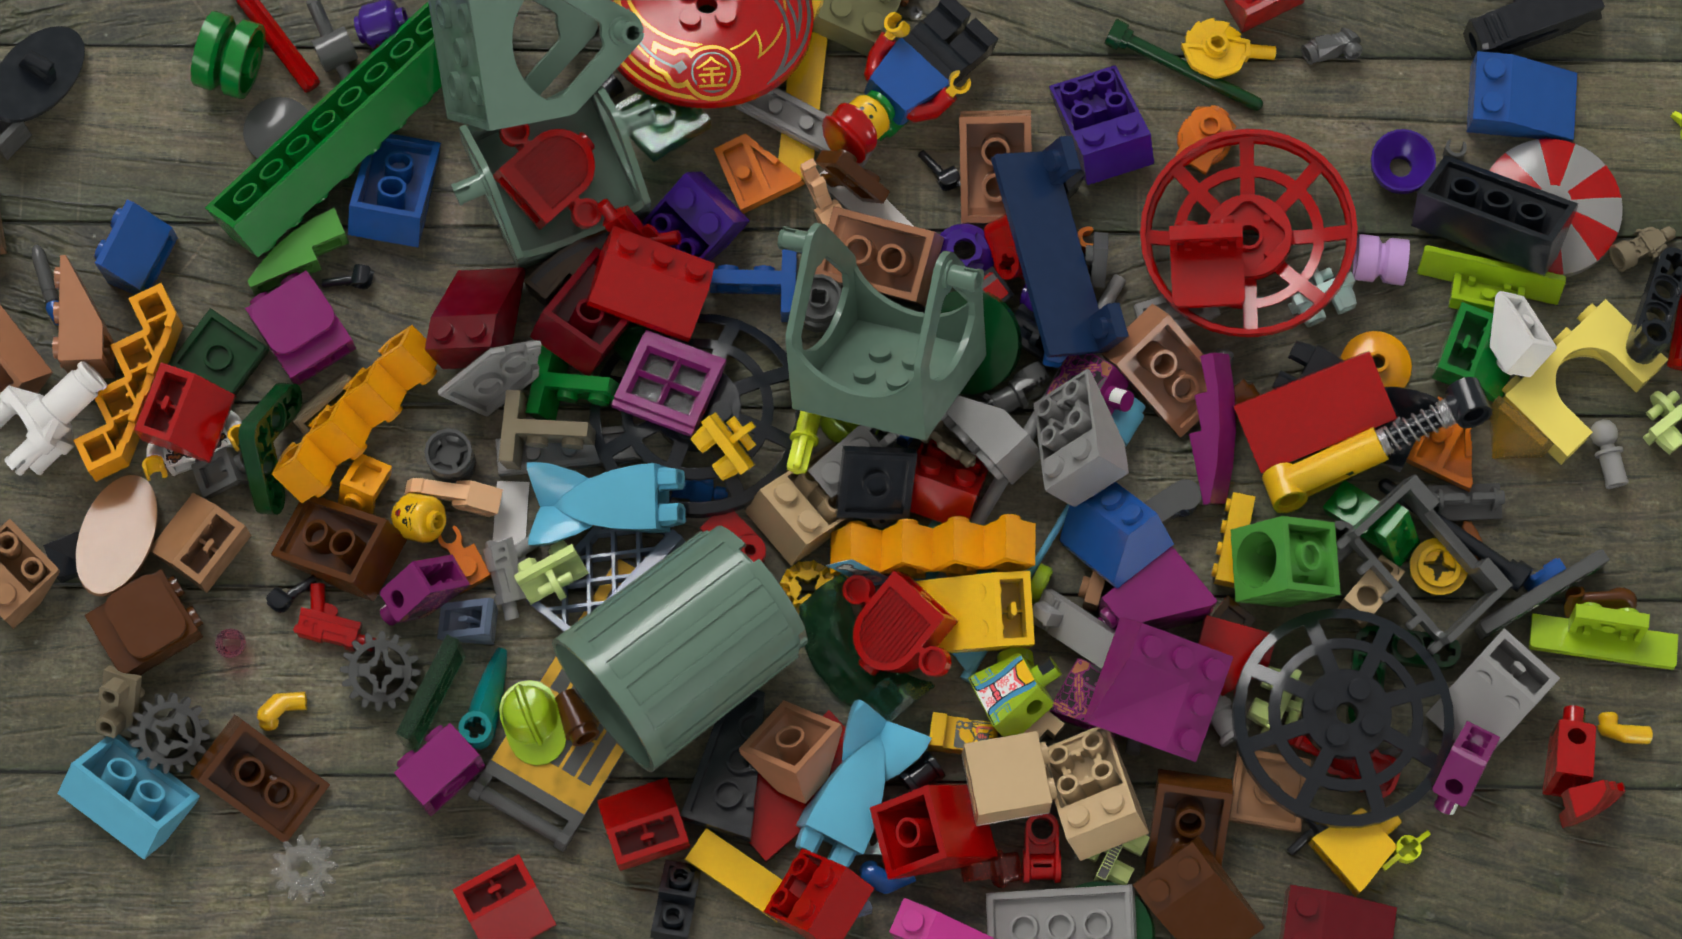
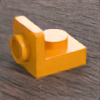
M364 454L354 460L340 482L338 503L373 514L375 500L390 478L392 466Z

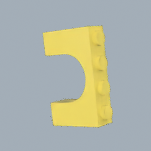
M1606 299L1598 307L1591 303L1577 317L1581 323L1571 331L1566 327L1553 340L1557 349L1530 378L1523 377L1521 379L1516 375L1502 389L1505 396L1499 405L1560 465L1582 446L1593 433L1562 402L1558 395L1556 373L1560 365L1578 357L1597 359L1608 365L1637 393L1668 361L1662 353L1649 364H1640L1631 359L1626 351V342L1632 324Z

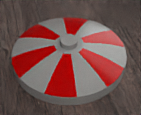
M1559 139L1532 140L1517 145L1504 153L1489 170L1579 203L1558 257L1547 272L1564 275L1566 278L1580 274L1599 262L1614 243L1622 221L1623 206L1620 190L1608 167L1596 155L1584 147Z

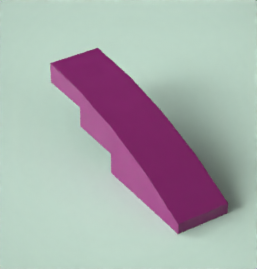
M1209 353L1200 356L1207 392L1195 395L1201 431L1190 433L1189 437L1203 505H1222L1226 503L1233 470L1236 417L1233 406L1235 405V391L1229 354Z

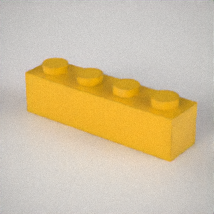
M1233 492L1231 499H1226L1224 511L1228 512L1227 520H1222L1220 533L1224 534L1222 542L1218 541L1216 555H1219L1218 564H1213L1211 576L1215 577L1214 584L1235 588L1230 530L1250 525L1255 496Z

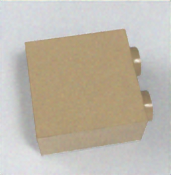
M1037 731L965 743L963 745L962 760L976 826L1049 814L1052 800L1057 799V792L1053 777L1047 778L1045 764H1049L1048 748L1046 742H1039Z

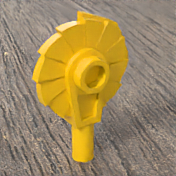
M1215 18L1207 19L1201 23L1200 21L1196 22L1192 29L1187 31L1185 43H1181L1182 51L1190 68L1199 72V74L1213 79H1219L1239 72L1243 63L1247 62L1249 58L1275 60L1276 46L1250 44V40L1241 38L1242 34L1229 26V22L1215 21Z

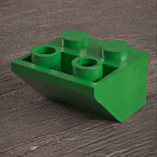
M1462 302L1454 316L1432 379L1451 385L1453 382L1465 377L1477 378L1487 399L1500 404L1504 394L1502 389L1508 383L1510 375L1499 368L1497 358L1489 347L1493 313Z

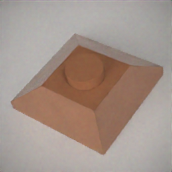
M783 700L739 748V751L777 792L806 804L829 777L842 733V726L835 721Z

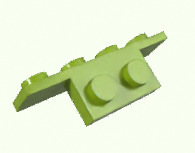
M1429 245L1424 247L1417 269V274L1452 282L1449 308L1458 309L1461 303L1464 302L1490 313L1494 312L1495 296L1499 291L1558 305L1566 282L1564 275L1547 272L1544 276L1514 264Z
M1586 602L1583 604L1576 603L1569 618L1532 613L1529 648L1536 651L1674 670L1677 665L1678 634L1648 630L1650 614L1639 613L1634 608L1611 609L1604 608L1598 603Z

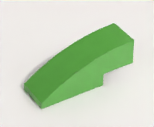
M335 208L312 218L295 229L272 249L248 279L254 296L280 287L282 280L293 273L298 272L301 274L307 270L310 275L322 270L317 260L318 256L349 244Z

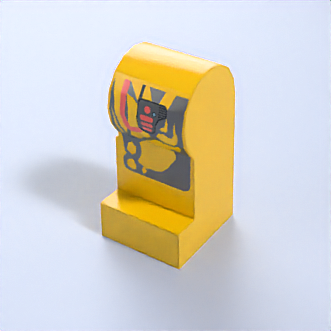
M933 712L929 736L932 739L928 745V751L962 754L965 743L998 738L999 732L993 727L991 722L969 720L968 718L947 716L945 713Z

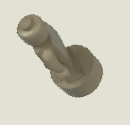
M1670 226L1661 230L1655 227H1647L1642 230L1637 229L1634 235H1637V238L1630 241L1622 240L1610 246V259L1613 265L1621 272L1636 266L1638 260L1647 255L1649 257L1652 256L1651 260L1654 261L1667 248L1666 242L1675 238L1676 231Z
M940 420L926 441L921 440L927 444L933 439L936 441L938 448L955 460H959L966 468L973 467L976 464V457L968 451L966 446L942 429L944 424L942 420Z

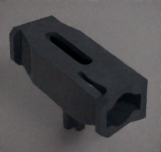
M1513 0V3L1477 18L1469 19L1463 32L1464 40L1473 59L1477 51L1511 54L1570 33L1589 21L1602 19L1601 11L1605 5L1602 0Z

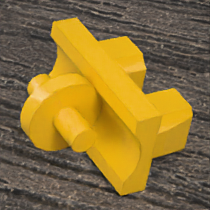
M716 412L701 421L703 426L696 431L691 440L702 453L709 450L716 443L725 455L712 464V467L722 481L738 473L742 475L755 466V463L738 442L740 440L747 451L756 446L748 434L756 428L752 421L743 427L737 418L733 416L726 423L734 434L731 433Z

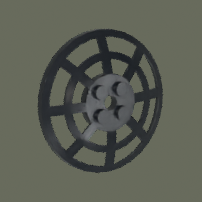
M700 314L697 323L724 325L725 327L718 341L695 338L690 339L689 342L683 340L678 342L697 349L713 350V355L724 359L729 355L742 363L753 376L733 383L728 376L722 373L708 404V409L701 421L716 412L732 434L734 432L726 422L733 416L737 418L743 427L752 421L756 428L749 433L754 434L752 440L756 446L749 451L744 448L751 459L763 446L765 440L775 443L786 450L773 469L755 485L744 490L738 474L724 480L731 495L730 497L707 502H681L672 500L673 490L669 491L670 503L684 504L686 518H708L744 509L751 505L755 495L761 488L789 471L786 465L792 441L790 440L789 433L771 426L774 403L770 387L771 385L789 380L787 353L771 337L758 328L738 319L717 314ZM740 330L746 332L764 343L778 357L783 367L763 372L749 355L739 348L732 346ZM616 353L606 362L599 377H610L620 384L623 377L610 375L615 365L621 359ZM651 354L648 356L642 370L648 372L651 367L664 358ZM666 359L670 369L672 370V367L675 362ZM681 365L674 382L699 391L707 373ZM639 376L631 393L657 402L664 385L656 386L641 382L643 377ZM671 388L663 405L689 414L687 409L695 401L696 397ZM760 389L763 402L761 421L741 413L740 396ZM591 403L590 425L596 430L594 446L606 472L619 469L613 457L632 446L637 455L647 464L656 463L669 468L683 470L685 480L701 481L719 477L712 466L703 468L682 467L687 451L701 452L692 442L690 436L649 421L635 427L633 415L621 411L625 433L606 444L601 428V406ZM796 410L795 412V425L793 431H795L800 410ZM700 422V424H699L697 430H698L700 427L703 426V424H702L701 422ZM660 431L662 436L673 445L668 461H664L652 453L642 440ZM717 443L709 449L715 462L725 455Z
M1324 609L1305 613L1285 622L1270 632L1253 650L1243 666L1235 686L1232 704V728L1238 753L1247 772L1260 790L1276 805L1292 815L1316 825L1332 828H1362L1381 824L1401 815L1418 803L1434 786L1452 747L1454 714L1448 684L1438 664L1427 649L1408 631L1390 620L1369 612L1353 609ZM1329 618H1350L1370 622L1380 627L1372 644L1351 638L1327 640L1319 621ZM1304 625L1312 645L1305 647L1295 654L1283 666L1280 672L1259 664L1264 654L1280 638ZM1393 633L1408 643L1420 655L1429 667L1435 680L1416 685L1406 668L1393 655L1385 651ZM1351 649L1367 653L1359 671L1351 669L1339 670L1332 650ZM1312 656H1318L1324 675L1318 678L1311 686L1291 677L1292 673L1303 662ZM1380 661L1384 662L1396 673L1405 688L1388 693L1384 691L1381 685L1373 679ZM1254 678L1273 686L1268 704L1270 730L1249 737L1246 728L1245 705L1248 687L1251 679ZM1283 691H1286L1303 699L1300 711L1301 720L1282 726L1280 705ZM1436 695L1441 696L1444 712V730L1438 755L1419 744L1424 722L1421 699ZM1410 702L1412 707V727L1408 737L1393 729L1390 725L1392 719L1391 708ZM1341 705L1350 706L1355 711V721L1351 724L1341 722L1336 715L1337 707ZM1302 735L1307 736L1312 745L1320 751L1312 768L1296 755L1287 740ZM1382 741L1402 751L1401 755L1392 765L1376 774L1370 753ZM1276 744L1278 751L1287 764L1306 779L1296 799L1285 793L1270 779L1254 752ZM1412 757L1430 768L1426 778L1413 792L1399 802L1385 807L1380 785L1398 775ZM1334 758L1342 760L1355 759L1361 779L1333 778L1327 776L1326 773ZM1319 786L1341 792L1365 790L1371 812L1340 815L1317 810L1310 807V804Z

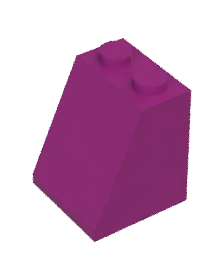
M1171 546L1118 589L1114 587L1104 595L1097 610V614L1100 616L1097 619L1116 630L1121 616L1160 630H1166L1203 621L1205 615L1211 616L1217 599L1173 546Z

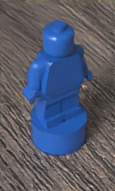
M713 479L701 481L685 480L683 490H673L671 498L689 499V502L711 501L712 497L714 500L727 498L728 491H726L725 487L721 486L714 488Z

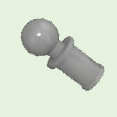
M1602 419L1596 421L1590 429L1593 432L1590 438L1601 449L1594 455L1596 459L1600 460L1606 489H1613L1627 485L1629 480L1627 479L1621 456L1624 450L1622 446L1615 447L1614 444L1618 438V428L1610 420Z

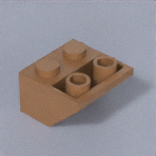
M192 493L152 544L150 552L208 593L252 535L244 524L219 506Z
M9 519L0 527V616L14 629L41 604L60 570Z

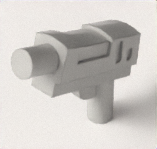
M529 536L515 545L512 537L500 542L488 540L485 543L486 548L483 549L487 569L491 573L494 585L496 605H502L505 621L520 618L516 600L526 598L514 575L519 573L518 563L526 559L525 555L539 547L528 545Z

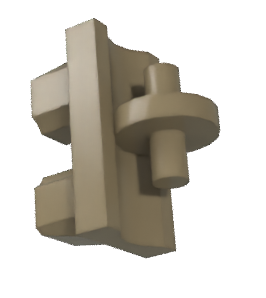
M110 665L104 669L103 683L99 688L98 697L101 705L100 716L96 720L95 731L111 738H115L118 734L129 738L135 735L127 731L129 726H137L138 721L133 718L132 713H139V704L145 699V690L141 687L142 676L122 673Z

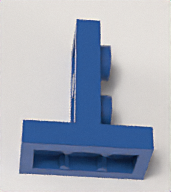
M786 249L782 250V271H775L774 267L766 265L755 266L753 270H739V267L735 265H720L713 271L710 293L781 295V322H788L797 279V252Z

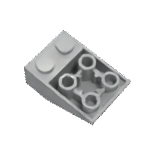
M1089 369L1084 370L1034 403L1044 489L1046 492L1076 507L1129 473L1125 443Z
M958 395L941 419L945 426L958 436L966 448L980 459L987 470L998 481L1004 476L1013 485L1041 459L1040 450L1004 409Z
M1504 628L1449 688L1454 714L1452 741L1455 743L1466 721H1469L1501 737L1496 746L1497 748L1555 685L1560 677ZM1440 698L1426 713L1425 717L1443 732L1444 712L1443 703Z

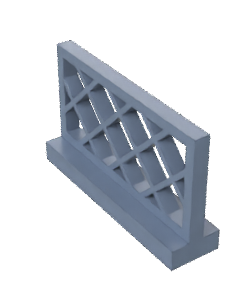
M594 526L575 546V550L581 560L586 564V569L589 573L586 575L587 579L576 580L563 587L567 597L562 600V606L547 608L540 602L541 600L530 606L564 632L570 628L569 613L587 611V614H589L606 601L593 602V586L612 584V594L608 597L609 599L686 541L672 529L670 532L660 533L664 537L655 547L643 548L642 533L646 532L623 531ZM636 534V549L617 550V536ZM611 537V552L593 554L592 545L598 538ZM636 557L637 567L630 574L618 575V559ZM611 560L612 576L593 578V563ZM587 587V603L568 605V589ZM562 614V620L556 615Z

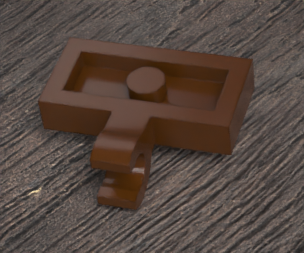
M838 149V151L822 150L815 162L828 172V174L820 175L824 177L828 186H844L862 202L884 204L890 191L879 183L881 179L877 174L860 167L856 163L857 158L852 153L844 149Z

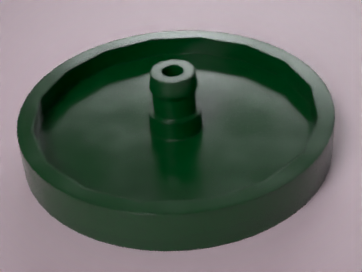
M957 291L950 292L944 298L941 313L956 310L968 302ZM983 291L986 357L960 394H978L999 386L1011 375L1021 354V331L1014 313L1000 298L986 291Z

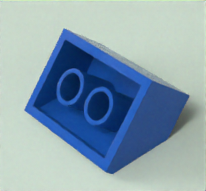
M1117 482L1109 485L1076 507L1069 505L1059 539L1065 548L1116 589L1174 545L1158 514Z

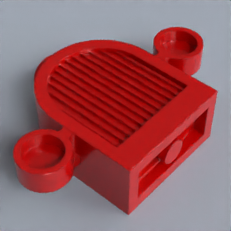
M529 124L499 129L501 141L509 147H515L518 152L493 174V177L539 230L566 207L571 211L573 223L581 229H590L600 221L602 214L596 208L598 202L591 198H579L592 182L595 173V159L592 152L595 149V145L583 132L576 134L565 129H551L540 133L533 140L529 141Z
M894 570L876 593L875 585L868 577L852 575L847 578L843 585L844 598L849 603L860 606L865 605L857 616L853 628L854 646L861 658L858 664L865 671L875 676L880 670L892 673H908L920 667L921 671L926 675L941 677L950 670L952 664L951 656L947 650L938 646L958 620L910 575Z

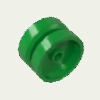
M212 11L206 17L195 44L191 63V82L193 86L211 91L220 85L224 95L245 99L250 93L260 69L265 46L264 25L249 20H242L236 26L232 15Z

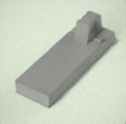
M1044 589L1039 601L1032 608L1033 624L1045 630L1048 634L1102 669L1116 630L1110 628L1107 624L1055 590Z

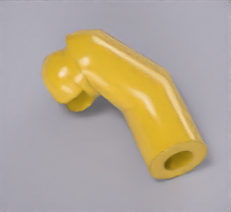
M289 692L272 695L257 711L256 717L259 720L260 728L264 731L275 730L279 724L278 718L285 711L307 710L306 692Z
M1602 712L1598 715L1599 725H1597V729L1602 736L1622 743H1651L1653 732L1650 726L1618 724V715L1615 712Z

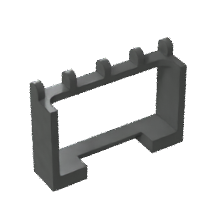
M1415 474L1398 484L1336 543L1338 550L1345 548L1349 543L1364 560L1356 569L1360 575H1363L1371 568L1386 585L1388 590L1380 597L1384 603L1395 596L1413 616L1405 623V627L1409 631L1420 624L1434 642L1429 645L1427 651L1432 656L1444 645L1452 643L1512 586V583L1489 557L1480 561L1475 558L1433 510L1440 501ZM1400 498L1405 501L1485 593L1445 632L1441 631L1360 538V535Z

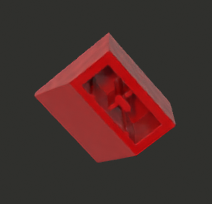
M161 362L134 430L144 442L211 463L236 395L195 373Z
M933 439L927 444L922 442L917 451L910 512L941 523L947 522L948 518L954 516H962L970 520L989 471L976 455V464L973 467L966 468L959 460H955L938 448L936 441Z
M667 777L597 800L619 871L690 848L689 840Z
M802 848L791 863L779 887L772 894L771 900L763 912L806 939H844L873 892L874 887L848 867Z
M519 854L452 889L478 939H532L557 925Z

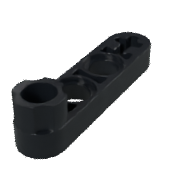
M1668 247L1664 249L1656 258L1651 268L1626 342L1627 354L1637 363L1649 364L1653 362L1671 341L1672 334L1669 330L1682 294V250L1678 248ZM1672 263L1673 269L1675 271L1671 275H1668L1666 273L1669 271L1670 265ZM1660 285L1666 288L1670 298L1660 296L1655 286ZM1646 312L1656 314L1660 320L1654 318L1649 321Z

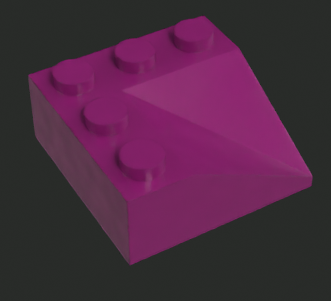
M1121 616L1083 722L1196 762L1233 656Z

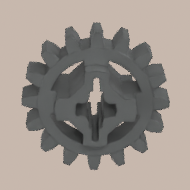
M384 631L379 632L378 640H373L372 636L366 633L364 634L365 644L361 645L354 640L352 646L356 650L355 653L344 652L343 657L350 662L349 666L340 667V672L347 673L349 676L348 679L341 683L342 687L352 686L354 690L349 695V698L354 699L357 696H361L363 698L361 707L363 708L371 701L374 702L376 711L381 710L382 702H387L388 706L394 709L396 708L395 698L399 697L406 702L408 700V696L404 692L406 688L413 690L417 688V685L410 680L411 676L420 675V670L412 669L411 664L419 658L417 655H407L406 652L411 647V644L407 643L400 647L397 644L399 641V635L397 634L389 641L386 640ZM374 647V657L367 663H356L364 651ZM388 648L394 650L401 657L404 665H395L388 657ZM381 653L383 665L385 668H390V675L383 677L380 689H378L377 677L374 674H370V667L377 665ZM356 677H365L372 685V694L367 693L360 687ZM393 679H403L402 684L396 691L386 695L387 684Z
M170 692L167 701L164 700L161 694H155V704L151 705L147 701L141 702L145 710L143 714L132 713L133 718L138 723L137 726H129L127 731L136 734V738L128 742L129 746L141 749L135 756L137 760L141 761L147 757L149 758L146 766L149 769L153 770L160 763L162 773L168 774L170 765H173L176 771L182 772L184 761L192 765L197 763L193 756L195 752L205 754L206 750L200 745L201 740L210 739L209 734L202 732V727L208 725L209 720L198 719L197 716L203 709L198 705L190 709L191 698L185 696L178 703L176 693ZM173 708L165 717L158 719L152 717L160 710ZM188 718L192 725V737L187 734L185 727ZM156 725L172 727V730L177 736L182 738V741L175 738H167L165 740L166 736L161 733V730L156 728ZM145 729L151 732L153 743L150 746L151 750L145 739ZM179 747L185 749L179 755L165 757L166 755L168 756L172 749Z

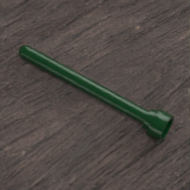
M1119 19L1115 20L1104 42L1105 45L1115 50L1118 48L1125 50L1127 47L1254 111H1258L1263 107V101L1260 97L1222 78L1213 79L1199 74V72L1190 68L1187 61L1133 35L1134 31L1129 29V24Z

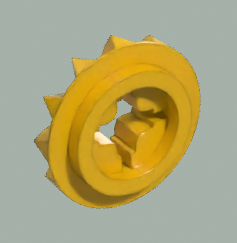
M1437 538L1428 539L1419 544L1409 561L1410 577L1413 578L1418 589L1424 590L1432 596L1449 595L1456 591L1464 583L1468 574ZM1442 554V566L1447 567L1449 571L1442 572L1436 581L1434 570L1428 568L1427 564H1434L1439 555Z
M814 560L798 561L795 565L786 569L780 581V586L789 597L800 618L811 619L822 616L831 609L837 598L838 587L836 578L830 574L827 566L819 564ZM818 578L815 591L820 599L807 594L798 600L802 587L797 579L808 584Z

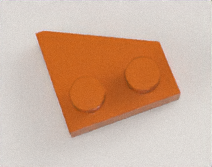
M746 133L713 148L739 209L743 214L805 185L800 175L789 169Z
M1457 423L1451 427L1449 426L1447 429L1444 427L1439 428L1438 433L1432 431L1429 437L1421 436L1420 441H1415L1406 463L1470 492L1473 485L1472 428H1461Z

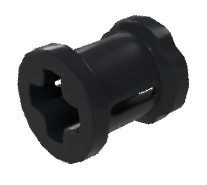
M927 750L921 755V759L898 775L909 792L929 785L937 778L942 780L946 777L941 766Z

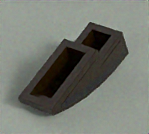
M604 229L581 238L558 251L542 263L524 281L526 291L546 307L595 247L600 250L602 249L610 232Z

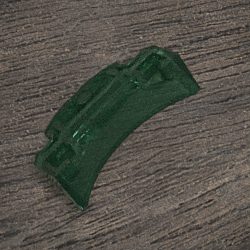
M841 573L820 586L799 606V616L804 621L808 643L804 646L806 653L819 677L826 682L829 689L840 700L851 707L854 701L860 699L872 707L884 719L893 721L935 688V685L931 681L918 679L907 673H892L880 670L873 676L858 664L861 658L853 642V628L856 618L851 604L843 596V585L847 577Z

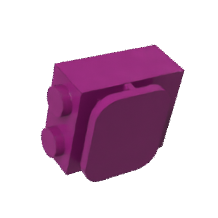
M307 270L301 274L296 272L287 276L280 283V287L270 293L262 292L250 301V305L245 308L253 324L291 382L298 385L356 350L352 338Z

